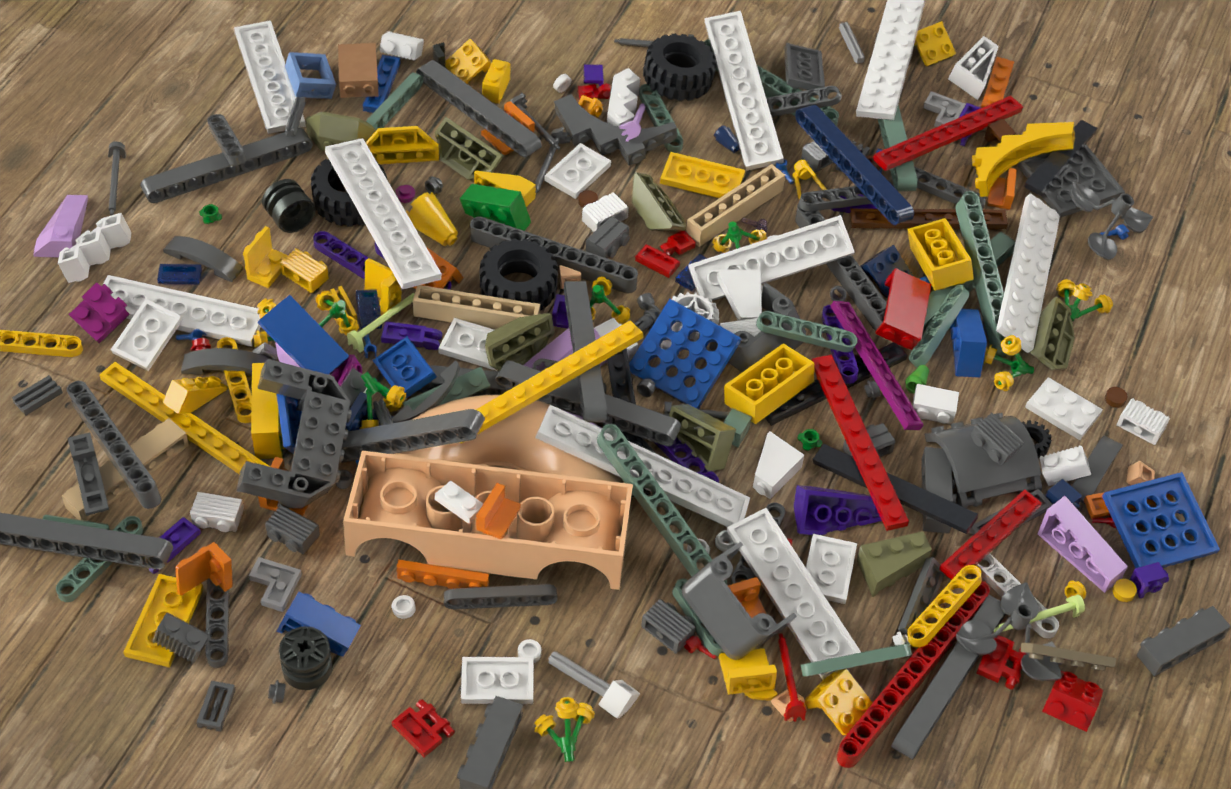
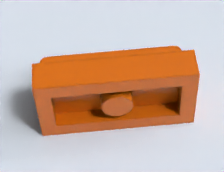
M1009 168L1006 178L998 177L988 194V206L1010 210L1014 199L1017 169Z
M496 483L476 515V530L498 539L504 537L521 509L520 503L505 498V485Z

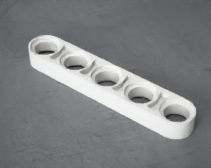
M990 553L983 559L989 562V567H982L979 563L976 565L981 570L982 578L1001 597L1011 588L1021 584ZM994 576H1003L1005 578V582H997L994 579ZM1036 599V601H1037V603H1038V606H1039V612H1040V611L1047 610V609ZM1054 616L1030 623L1032 628L1043 638L1054 637L1059 628V622ZM1042 623H1050L1053 626V630H1045L1042 627Z

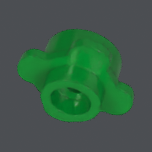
M205 205L199 211V215L203 217V223L210 224L222 219V214H219V208L216 205Z
M807 429L803 433L798 434L797 437L803 444L802 448L806 451H810L814 447L819 448L823 443L819 439V433L814 429Z

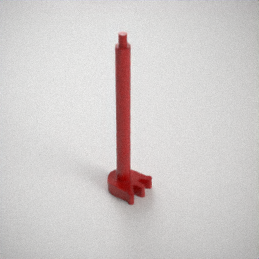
M780 633L778 644L790 702L787 704L783 714L784 720L787 721L792 717L795 722L798 717H801L802 721H805L806 706L803 701L798 699L786 638H784L783 633Z

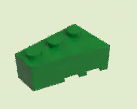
M471 184L460 197L465 214L471 217H483L523 231L531 223L521 191Z

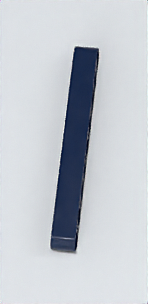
M810 105L796 111L797 123L891 224L897 225L913 219L914 210L910 203L817 105Z

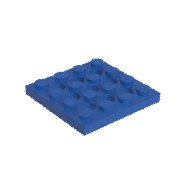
M669 299L630 361L631 374L642 380L645 378L653 380L655 387L684 404H689L699 409L742 339L674 300ZM676 322H680L683 325L682 329L678 332L672 331V325ZM698 332L700 333V338L695 342L690 341V334ZM664 340H670L671 346L668 349H662L661 343ZM710 342L718 343L715 351L707 350V345ZM681 350L689 351V356L686 359L678 358ZM655 357L660 358V364L657 367L650 366L651 359ZM701 359L707 361L705 368H696L697 361ZM670 368H677L678 373L676 376H667ZM689 377L696 379V383L692 387L685 386V381Z
M1183 472L1104 492L1102 495L1135 568L1157 562L1164 568L1216 554L1220 550ZM1166 494L1174 496L1176 502H1170L1166 498ZM1146 499L1153 500L1156 503V507L1149 506ZM1127 504L1135 506L1137 512L1129 511ZM1179 513L1183 515L1185 521H1179L1176 518L1175 514ZM1156 519L1163 520L1166 526H1159L1156 523ZM1136 524L1143 525L1146 528V532L1139 531ZM1185 533L1192 534L1194 541L1187 540ZM1165 538L1172 539L1175 546L1167 545ZM1145 544H1152L1155 547V552L1147 550Z

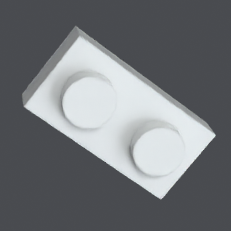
M449 481L435 493V500L469 524L476 519L477 513L483 506L481 501L452 481Z

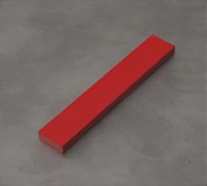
M1024 489L940 565L939 570L952 580L965 566H976L1041 507L1042 502Z

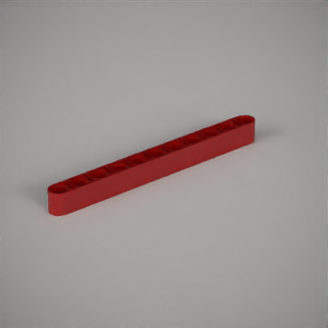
M981 582L977 589L927 645L917 648L844 737L837 753V761L842 767L852 768L860 761L956 642V634L962 625L974 618L989 595L990 588L986 582ZM872 718H877L880 721H874ZM858 734H863L867 738H862ZM844 751H850L853 753V755H849Z

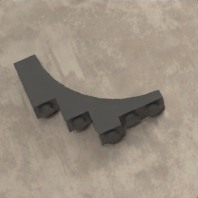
M572 94L554 101L555 112L566 132H569L568 136L571 137L574 146L586 143L592 139L601 155L610 154L619 149L628 166L646 159V151L653 150L662 144L670 143L677 139V127L674 122H670L657 127L641 128L640 134L627 142L628 134L622 135L625 129H620V126L606 123L589 114L578 104Z

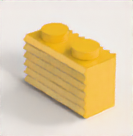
M497 59L492 60L486 77H484L482 95L492 103H500L511 79V64L509 62Z
M295 248L292 253L280 262L283 276L285 275L286 278L288 277L289 280L291 279L292 282L294 281L310 293H313L329 279L327 265L322 261H316L306 251L302 252Z

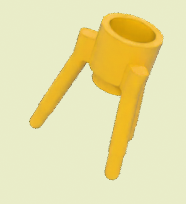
M799 160L795 163V172L792 175L795 179L798 200H800L802 194L799 178L807 180L812 177L822 190H827L806 160Z

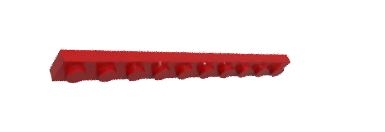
M1012 96L1006 97L875 153L873 160L884 171H888L988 127L990 123L1001 119L1005 120L1022 112L1023 106Z
M832 354L812 358L811 361L814 362L816 377L886 531L907 527L909 520Z

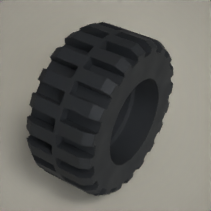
M675 33L670 36L666 34L661 36V38L658 37L648 46L643 67V77L647 85L649 86L650 84L651 90L654 92L657 90L658 94L662 97L666 96L670 100L692 101L694 98L698 99L705 95L711 88L717 61L712 49L706 46L702 40L699 41L693 36L688 37L686 34L677 35Z
M323 160L321 165L315 168L311 176L312 199L318 214L322 218L325 217V220L330 223L335 222L338 226L347 225V227H353L356 224L358 226L364 225L365 222L349 194L337 191L344 187L330 160ZM378 164L387 179V175L384 171V168L382 167V165Z
M511 239L509 242H506V240L500 242L498 246L494 245L490 248V251L484 254L480 262L481 295L540 304V311L543 310V306L547 307L551 300L555 298L558 265L555 257L551 252L549 253L546 247H541L535 241L533 243L529 242L528 239H522V241ZM511 273H526L534 278L526 282H513L505 279L504 276Z

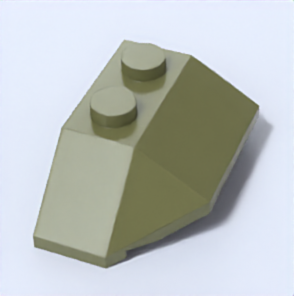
M319 112L306 118L307 134L322 151H325L326 146L362 138L366 143L378 129L360 118L327 112Z
M447 117L443 119L435 131V137L439 145L440 160L469 181L474 180L475 171L493 173L504 157Z
M635 172L633 177L632 203L637 209L636 212L645 221L646 227L652 231H684L686 229V221L667 194L653 181L650 175Z
M1058 297L1053 298L1041 312L1034 349L1029 352L1051 370L1067 369L1075 340L1073 323L1070 315H1072L1071 308Z
M544 313L518 317L488 333L485 350L489 366L500 371L506 361H513L524 365L545 348L549 338H552L555 333L551 314Z

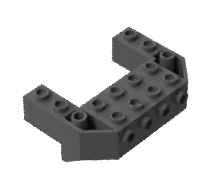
M267 359L261 369L258 389L298 399L296 410L302 412L290 471H285L246 461L240 471L236 491L278 501L277 508L280 505L287 508H303L327 494L340 479L341 471L338 470V465L344 457V450H341L342 443L346 442L348 430L345 427L346 422L349 423L352 410L349 409L350 400L332 375Z

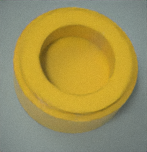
M1119 579L1115 582L1112 592L1119 601L1129 602L1134 599L1137 588L1132 581Z

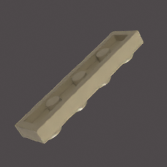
M1033 643L1021 644V652L1029 653V658L1043 660L1044 656L1050 657V662L1064 664V660H1070L1072 666L1085 667V663L1092 664L1091 669L1105 671L1106 667H1115L1116 658Z

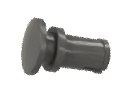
M650 304L648 306L649 310H646L644 315L634 323L642 332L650 325H654L661 313L660 309L654 304Z

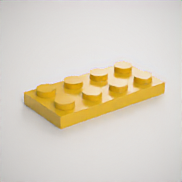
M670 152L660 178V184L721 198L742 184L745 170Z
M158 574L125 647L124 656L170 668L176 654H174V651L170 652V649L166 650L165 647L162 648L161 645H157V642L153 643L156 629L167 612L189 624L204 590L203 584H199L180 596L177 593L176 577Z

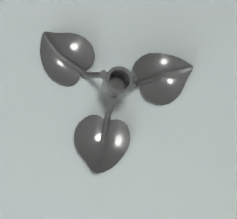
M1075 180L1072 182L1071 197L1080 209L1091 212L1093 208L1099 210L1112 204L1111 211L1116 216L1103 236L1099 233H1092L1088 237L1090 248L1105 260H1111L1117 254L1116 243L1107 238V235L1120 216L1121 219H1124V224L1130 230L1137 233L1144 232L1153 219L1152 215L1133 208L1134 199L1127 193H1122L1117 200L1112 198L1110 201L1099 205V196L1093 190L1079 184Z
M1028 583L1017 585L1002 596L1000 601L1001 608L1004 613L1011 615V617L995 633L991 634L990 627L984 622L971 620L963 624L956 634L959 643L965 649L975 654L986 655L992 653L997 647L993 638H996L1010 624L1017 630L1026 629L1025 643H1030V629L1032 625L1029 622L1038 615L1039 606L1029 589ZM1029 653L1022 657V669L1029 677L1040 681H1052L1061 678L1058 663L1050 662V657L1044 656L1043 660L1029 658Z

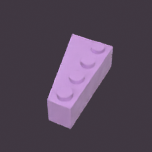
M1066 496L1047 509L1037 533L1044 541L1104 593L1117 580L1122 579L1128 566Z

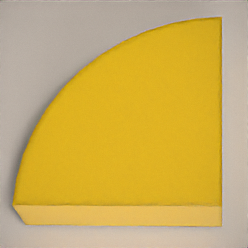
M774 689L744 693L751 699L770 701L778 696Z

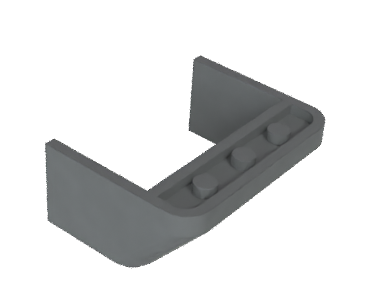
M765 283L763 285L761 307L763 309L800 319L793 302L769 284ZM782 323L783 329L792 330L789 324ZM802 328V332L806 335L805 328ZM738 331L734 334L741 337L742 340L728 363L740 372H744L784 343L795 350L803 342L762 331L755 337L746 331ZM710 342L709 349L715 351L718 343Z
M741 541L714 558L682 587V595L724 653L733 660H739L784 630L797 617L793 613L778 624H776L771 616L765 613H760L751 618L729 589L724 580L729 578L733 572V566L729 560L743 546Z

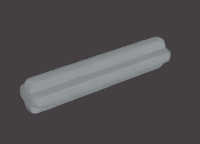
M840 23L839 30L855 63H863L865 56L849 23Z
M556 651L550 655L549 664L599 695H605L610 687L609 683Z

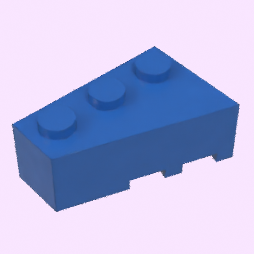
M961 309L950 326L955 376L980 378L987 340L979 310Z
M298 592L276 632L283 634L284 631L289 632L302 626L314 627L321 630L327 637L330 652L343 657L361 625L356 623L353 618L339 614L333 607L319 603L313 596Z

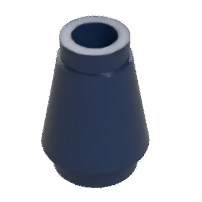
M723 125L714 133L716 142L732 153H736L740 149L739 142L729 127Z

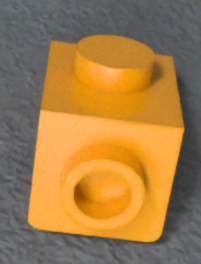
M582 95L578 103L596 118L602 113L603 104L597 98L591 99Z

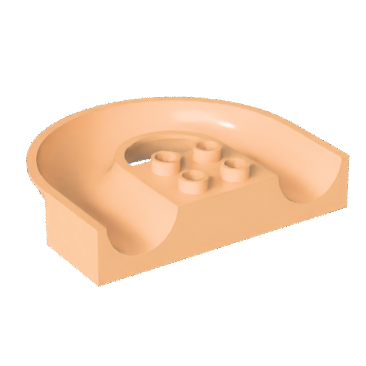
M479 395L453 400L429 409L414 419L467 409L476 410L500 395ZM536 400L479 433L474 440L466 441L462 444L458 442L395 454L362 451L343 520L346 556L355 557L357 548L365 541L376 538H391L406 542L417 548L426 558L427 564L529 579H537L540 571L550 564L573 561L598 569L609 580L610 589L620 590L633 484H627L621 477L535 438L550 405ZM449 481H452L484 504L496 483L505 485V498L520 503L521 509L504 537L498 539L477 531L476 519L469 524L435 500V493Z

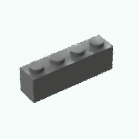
M925 447L921 458L922 489L956 504V494H952V489L955 487V477L952 476L953 469L945 451L942 448ZM922 514L923 531L950 533V526Z
M1214 606L1206 610L1201 608L1191 618H1183L1178 621L1173 628L1166 627L1159 632L1158 636L1154 638L1148 637L1143 640L1137 657L1155 677L1224 639L1231 626Z
M495 696L493 703L487 705L484 717H486L484 724H479L475 735L477 737L475 744H470L466 754L468 760L465 765L462 764L457 774V779H460V789H492L523 717V704Z

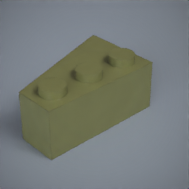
M689 404L671 406L669 416L675 418L681 424L676 437L683 444L686 443L689 446L692 454L702 460L705 464L704 467L708 471L725 469L736 429Z
M924 531L861 545L857 562L872 597L876 596L879 591L887 586L894 585L895 581L900 578L907 577L923 567L926 558L930 557L932 549Z

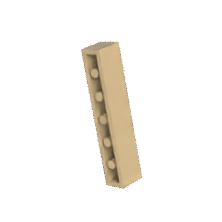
M772 164L687 219L686 233L696 242L698 247L702 246L729 228L728 224L730 222L739 221L781 193L784 187L785 174Z
M418 285L413 298L414 317L452 322L454 318L490 329H497L518 317L540 314V304Z
M168 418L163 423H159L152 431L141 436L130 447L149 474H151L187 448L189 444L186 432ZM111 460L105 462L99 468L109 505L130 490V488ZM79 483L69 488L62 495L65 508L78 520L88 521L97 514L86 516Z

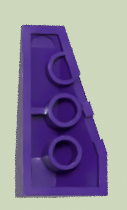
M797 485L793 507L797 532L799 534L825 535L828 532L841 531L848 527L882 521L871 495Z

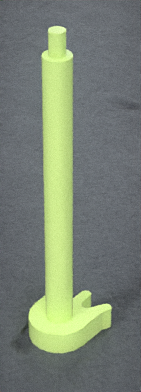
M415 294L409 295L359 332L355 330L347 334L348 345L352 344L353 349H357L361 353L364 350L362 338L411 304Z
M1080 595L1066 598V601L1069 603L1040 611L1029 623L1073 610V618L1080 616L1085 611L1084 601ZM1004 623L997 625L993 633H995ZM1010 624L1002 632L1013 629L1012 625Z

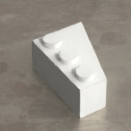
M983 36L955 64L948 79L978 100L986 85L999 46Z

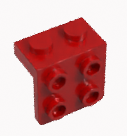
M1061 671V678L1055 680L1042 712L1087 732L1098 709L1103 689L1094 682H1086L1078 678L1072 672Z

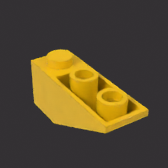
M483 171L474 172V184L521 191L526 207L536 198V184L521 176Z
M215 376L172 380L163 404L178 414L190 413L225 392L228 387L222 384L221 379Z

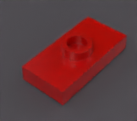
M647 244L635 256L636 262L667 278H670L680 266L679 260Z

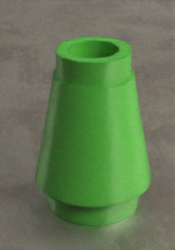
M920 365L906 378V389L910 393H915L917 384L926 385L929 368L925 365Z

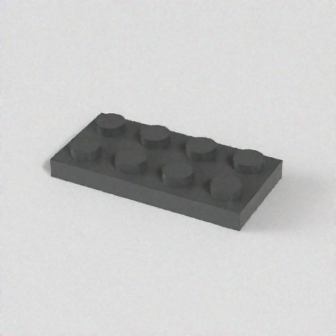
M786 43L784 54L787 85L795 89L802 88L806 90L825 87L822 52Z

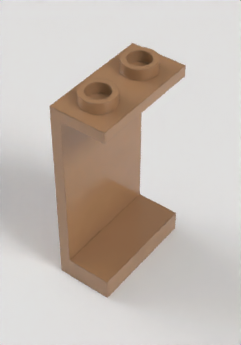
M376 43L338 44L340 98L379 96Z

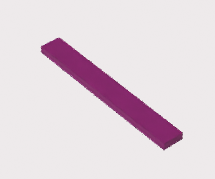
M833 301L830 305L844 330L856 335V350L904 430H921L924 426L851 304L844 301Z

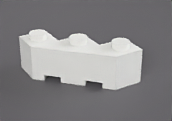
M629 68L613 77L607 123L615 126L633 121L634 114H636L640 78Z
M122 213L102 218L96 223L97 227L93 231L87 230L75 240L76 244L72 248L66 247L60 252L58 265L68 283L84 280L88 277L91 265L103 264L109 260L112 248L124 247L130 243L131 231Z

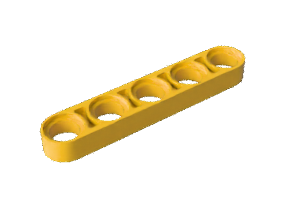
M0 330L1 352L76 357L83 351L82 342L76 336ZM6 339H14L13 343L4 344ZM29 340L36 341L31 346L24 345ZM50 342L57 343L56 346L52 348L46 347V345ZM70 344L78 345L75 349H67Z
M224 337L217 343V348L231 345L233 346L232 349H238L235 340L232 338ZM223 370L238 421L250 423L251 413L246 416L240 414L244 409L252 411V395L245 372ZM233 377L242 378L240 382H231ZM239 393L247 394V396L243 399H237L235 397Z
M968 565L962 568L907 630L910 645L913 647L927 645L982 582L979 567ZM968 574L977 575L975 579H967L965 576ZM956 588H961L964 590V592L960 594H955L952 591ZM942 603H949L951 605L946 609L939 607ZM928 618H936L938 620L933 624L926 622ZM915 633H923L924 637L916 639L913 638L912 635Z

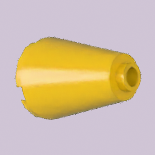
M426 192L420 195L411 203L413 208L410 212L405 211L415 229L439 244L451 246L457 241L458 231L432 192L431 194Z

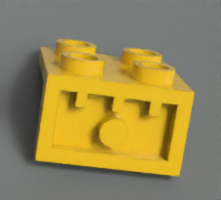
M942 21L917 31L914 46H917L925 66H930L956 55Z
M471 39L445 61V67L448 71L466 84L481 70L486 73L491 65L489 58Z
M267 226L256 234L252 243L247 245L243 251L247 279L269 289L282 273L280 262L287 255L272 249L270 228Z
M368 258L365 261L364 290L381 298L380 315H383L401 302L402 288L389 267Z
M764 648L754 649L739 660L730 659L725 653L719 654V661L728 695L775 688L777 670L775 665H769Z
M847 669L836 670L825 677L804 699L807 709L822 708L842 735L848 734L873 703Z

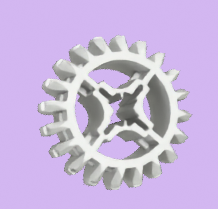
M687 292L686 295L679 293L678 297L673 296L672 300L715 324H719V309H717L716 303H712L711 298L705 299L704 294L699 296L697 292L694 294ZM674 323L672 331H680L683 326L682 323ZM691 333L689 339L697 341L700 338V333Z

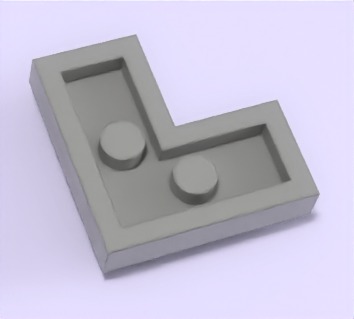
M931 91L923 108L939 114L934 126L938 127L959 118L966 104Z
M258 557L249 574L251 581L268 586L261 599V605L284 612L302 576V572L299 569Z

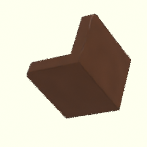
M1004 119L988 124L984 138L988 143L997 139L1001 141L1003 135H1016V132Z

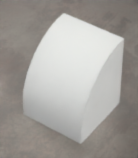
M616 680L612 682L598 705L614 717L620 718L630 709L640 693L623 680Z

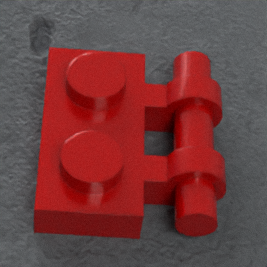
M998 635L996 638H993L997 644L996 649L992 653L983 655L976 674L997 683L1000 677L1003 676L1007 679L1005 687L1012 690L1021 679V659L1027 653L1021 652V648L1019 652L1012 650L1015 642ZM1007 660L1014 663L1012 668L1005 666Z
M420 699L416 704V707L419 709L417 713L409 707L392 721V726L425 758L442 744V738L438 734L444 733L450 738L455 733V730L450 726V722L446 718H442L435 712L436 708L431 703L427 704L423 699ZM430 719L434 725L430 727L424 720Z

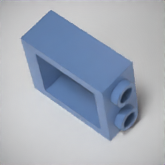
M289 52L285 69L295 97L332 99L336 82L326 55ZM300 69L319 70L322 79L303 78Z

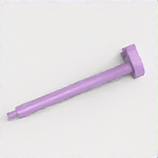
M640 104L633 121L621 124L619 127L620 129H625L622 132L623 136L628 134L627 142L637 137L641 132L639 123L646 108L644 104Z

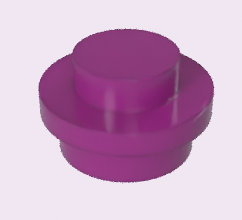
M401 185L396 189V196L402 203H409L415 197V189L410 185Z

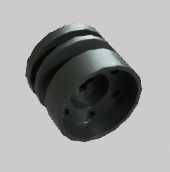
M283 179L277 181L263 195V208L283 232H297L305 228L315 216L316 209L314 203L295 180Z
M298 627L285 634L280 642L279 655L284 679L290 686L296 689L311 690L318 688L331 675L330 645L327 637L321 630L314 627Z

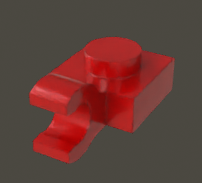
M596 84L578 86L579 101L582 95L591 99H610V84H602L599 88L596 87Z
M684 230L668 237L667 243L662 244L660 248L663 250V253L669 256L674 252L681 255L694 249L696 242Z

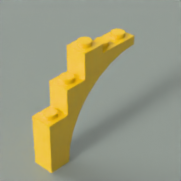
M1074 122L1027 124L1026 131H1023L1022 135H1003L1001 143H998L997 147H977L976 154L972 155V166L976 167V174H978V177L975 179V187L979 189L980 197H988L989 191L996 179L1015 164L1042 153L1073 149L1075 141Z

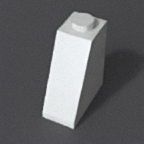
M719 270L717 280L737 320L758 318L760 313H762L760 270Z
M769 432L755 473L753 488L759 494L771 499L802 468L804 454L772 432Z

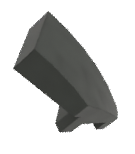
M443 42L433 45L434 61L445 68V44Z

